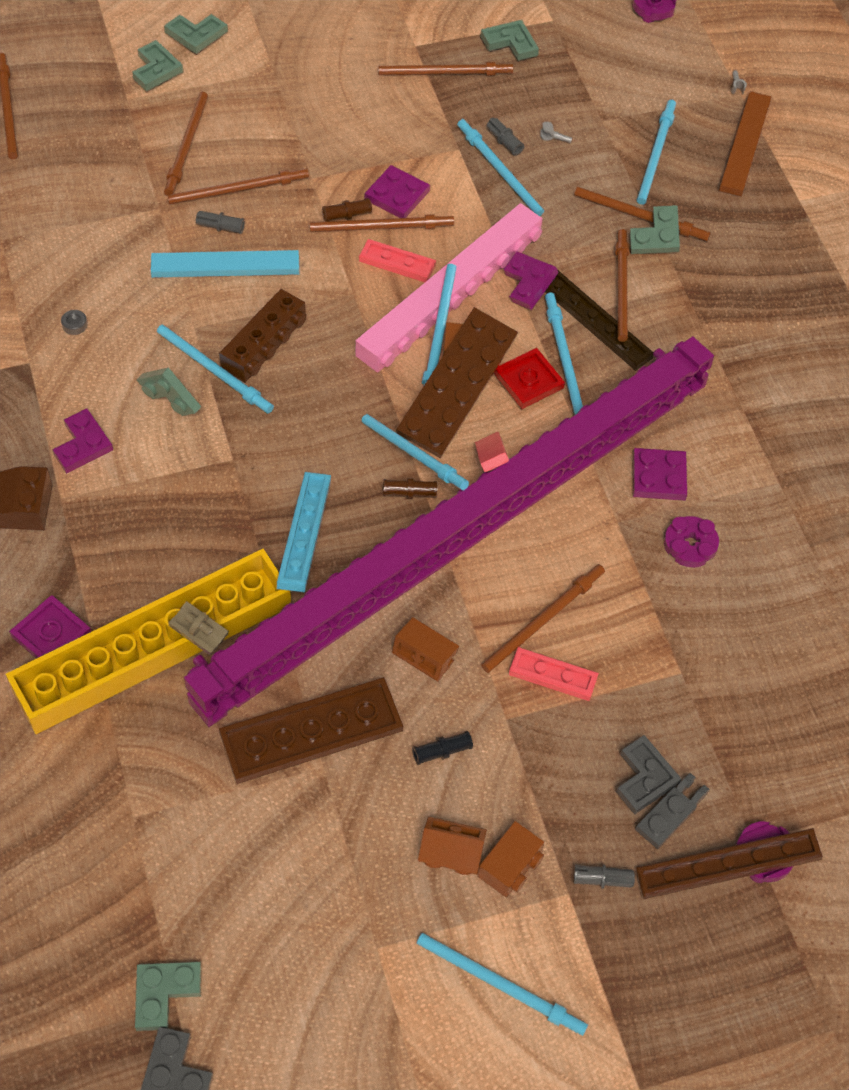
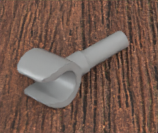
M734 70L732 72L734 82L731 93L735 94L736 88H738L744 94L747 84L743 79H739L738 71Z
M544 122L542 124L543 129L540 131L541 138L544 141L555 138L571 143L572 137L554 131V126L551 122Z

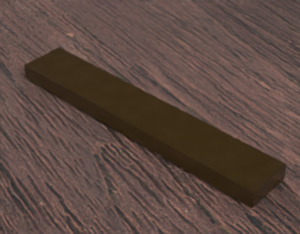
M558 270V274L546 289V294L554 293L556 302L635 371L653 359L654 352L631 332L628 331L627 341H619L618 321Z

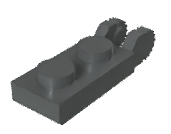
M691 773L680 782L677 788L674 787L636 826L635 830L656 849H659L689 818L710 790L704 785L689 800L683 793L694 783L696 777Z

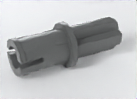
M497 118L489 119L486 126L497 137L498 143L504 144L514 156L519 155L525 146L513 134V130L506 128Z
M199 211L196 215V224L217 228L219 232L225 230L242 234L245 219L226 216L223 212L215 214Z
M575 864L574 884L599 885L602 889L605 886L632 888L635 884V872L629 869L606 868V864H603L602 867Z

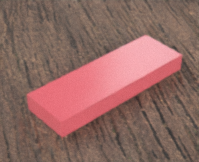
M370 239L367 240L359 255V262L422 282L429 280L436 266V260Z
M498 431L475 442L480 464L484 472H488L509 461L504 443Z
M520 647L517 648L509 670L510 676L587 701L591 699L599 674Z

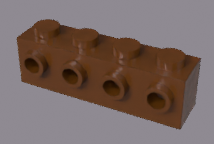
M280 289L219 353L221 367L246 383L251 376H255L259 372L261 365L267 359L269 360L274 356L276 349L282 343H286L289 340L291 333L297 327H301L307 317L305 302Z

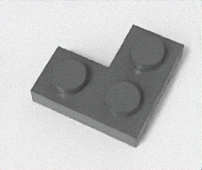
M645 735L621 751L620 755L637 775L619 786L616 793L634 815L680 784L681 777Z
M159 1027L141 1090H210L213 1080L212 1072L183 1066L191 1040L189 1033Z

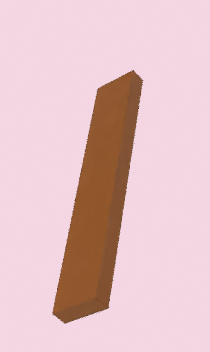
M749 92L719 191L742 197L772 96Z

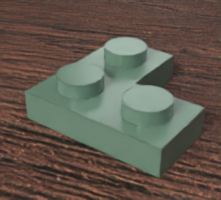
M213 14L196 25L182 15H178L164 25V31L197 54L228 32V26Z
M522 20L481 29V38L489 51L510 46L518 61L538 56L539 48Z
M155 40L138 49V56L146 65L133 71L132 75L133 79L145 91H148L182 73L183 65Z
M678 205L653 207L654 227L630 228L631 254L680 252Z
M169 367L142 373L137 379L138 383L142 386V391L152 399L166 397L171 402L173 410L182 416L195 414L201 408V405Z
M201 962L137 965L136 1031L158 1030L159 1027L168 1029L169 998L201 997Z

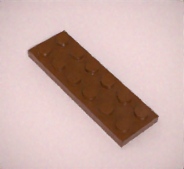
M474 307L397 427L396 433L441 459L516 339L518 331Z
M383 677L219 728V733L236 784H240L403 732L404 726L386 680Z

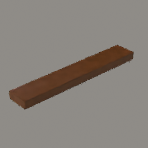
M814 828L636 867V872L643 899L819 861L822 860L823 856Z

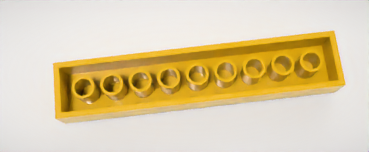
M263 548L5 675L15 698L36 735L202 652V649L169 626L170 620L175 617L186 601L228 630V635L224 638L226 640L280 613L287 604L291 603V591L277 589L279 572Z

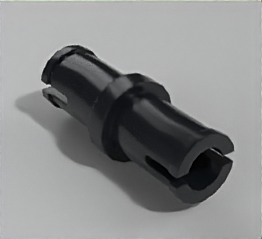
M465 731L464 733L447 738L443 736L437 737L434 742L415 746L412 748V753L416 764L420 765L421 763L438 758L444 760L449 758L451 754L467 749L470 750L473 748V741L470 733Z

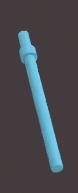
M668 100L665 111L661 113L660 127L637 198L639 204H645L668 129L673 124L675 117L673 113L676 106L674 100Z
M461 119L457 126L466 135V140L472 146L477 147L534 213L541 216L544 213V209L482 140V135L476 129H472L464 119Z
M448 264L446 268L427 371H424L422 384L424 385L439 362L457 266L454 264Z
M547 293L545 295L548 307L546 314L549 323L553 327L572 407L576 415L583 407L561 322L563 316L561 309L557 306L554 293Z
M162 324L158 327L157 333L243 395L242 398L249 404H255L267 414L272 412L274 405L264 399L261 393L254 387H248L165 325Z
M365 414L362 417L363 424L436 472L438 477L444 482L452 483L461 490H465L468 487L469 482L458 475L456 469L450 465H443L369 414Z
M424 933L420 935L417 944L544 1014L551 1023L557 1026L562 1024L581 1036L584 1035L588 1024L568 1014L566 1008L557 1003L552 1005Z

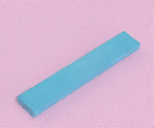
M299 250L151 253L152 278L299 275Z
M305 472L277 579V589L305 592L331 484V475Z

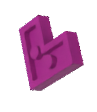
M516 252L504 268L506 276L520 281L509 296L511 301L530 310L533 309L558 274L555 266L520 252Z
M86 408L64 419L65 426L74 439L52 449L55 458L67 474L113 451V446Z

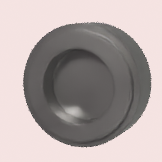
M70 310L61 317L62 328L67 334L78 335L87 328L86 315L82 311Z

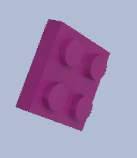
M390 165L364 193V199L369 198L371 204L398 218H406L430 192V184Z
M634 448L633 497L686 501V451Z
M51 595L9 632L15 641L37 659L90 633L91 629Z

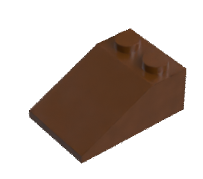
M19 466L0 471L1 529L45 530L53 486L47 467Z

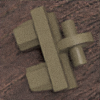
M187 601L169 622V626L210 656L228 635V630Z

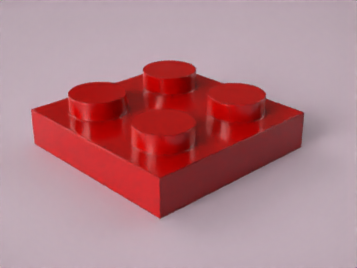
M537 347L499 365L494 372V375L521 409L565 387V381Z

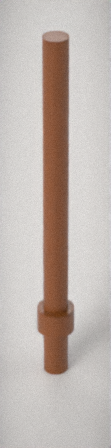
M0 53V90L7 152L10 159H16L18 155L9 87L10 68L7 65L6 55Z
M495 62L474 65L379 66V75L486 74V76H495L498 73H513V64H495Z
M204 91L199 93L175 162L168 171L166 177L167 184L164 189L165 195L173 194L176 185L181 181L183 175L182 168L208 98V94Z
M307 168L290 172L289 170L279 171V174L167 196L170 205L279 183L287 185L291 184V181L309 178Z
M578 186L575 190L574 195L654 223L653 212ZM678 221L680 235L688 238L693 236L708 242L711 232L694 227L693 223Z
M427 214L425 217L310 222V232L409 227L435 229V226H454V216L435 217V214Z
M625 229L618 230V242L615 244V255L618 257V340L621 342H625L628 339L627 256L630 254V245L627 242V231Z
M598 564L585 576H579L573 582V586L482 663L483 670L487 673L491 672L578 595H583L590 590L592 583L605 573L603 566Z

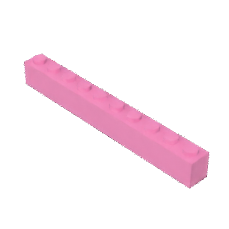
M520 203L448 263L457 266L448 313L452 309H457L467 296L473 295L481 284L491 280L494 273L500 268H505L516 252L522 253L528 244L538 240L542 233V217ZM447 265L356 340L357 358L378 373L384 367L390 366L400 353L406 352L419 337L422 338L427 334L428 330L436 324Z

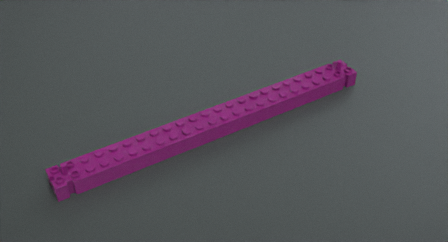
M693 336L685 342H679L673 348V351L667 354L661 348L656 349L653 353V356L656 358L655 362L647 367L643 366L630 379L622 380L612 391L604 392L591 405L583 406L573 417L565 418L552 431L544 432L533 444H527L522 447L518 454L510 458L507 463L498 466L491 472L483 473L476 482L465 490L460 489L451 499L441 501L427 515H420L412 525L406 529L398 530L391 539L385 543L377 544L364 557L353 560L349 567L342 572L332 574L318 588H311L297 602L287 604L279 614L262 621L258 628L251 633L238 637L235 643L227 649L217 651L211 657L210 664L202 655H197L193 659L195 667L184 677L186 689L189 691L187 693L188 702L208 728L228 715L227 712L233 707L238 708L681 404L686 396H692L706 386L709 376L706 371L711 368L714 355Z

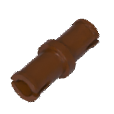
M369 198L352 202L344 200L341 204L322 207L324 221L341 218L349 220L352 219V216L372 213V204Z
M407 478V481L384 479L383 496H405L407 499H413V497L436 498L437 481H413V478Z

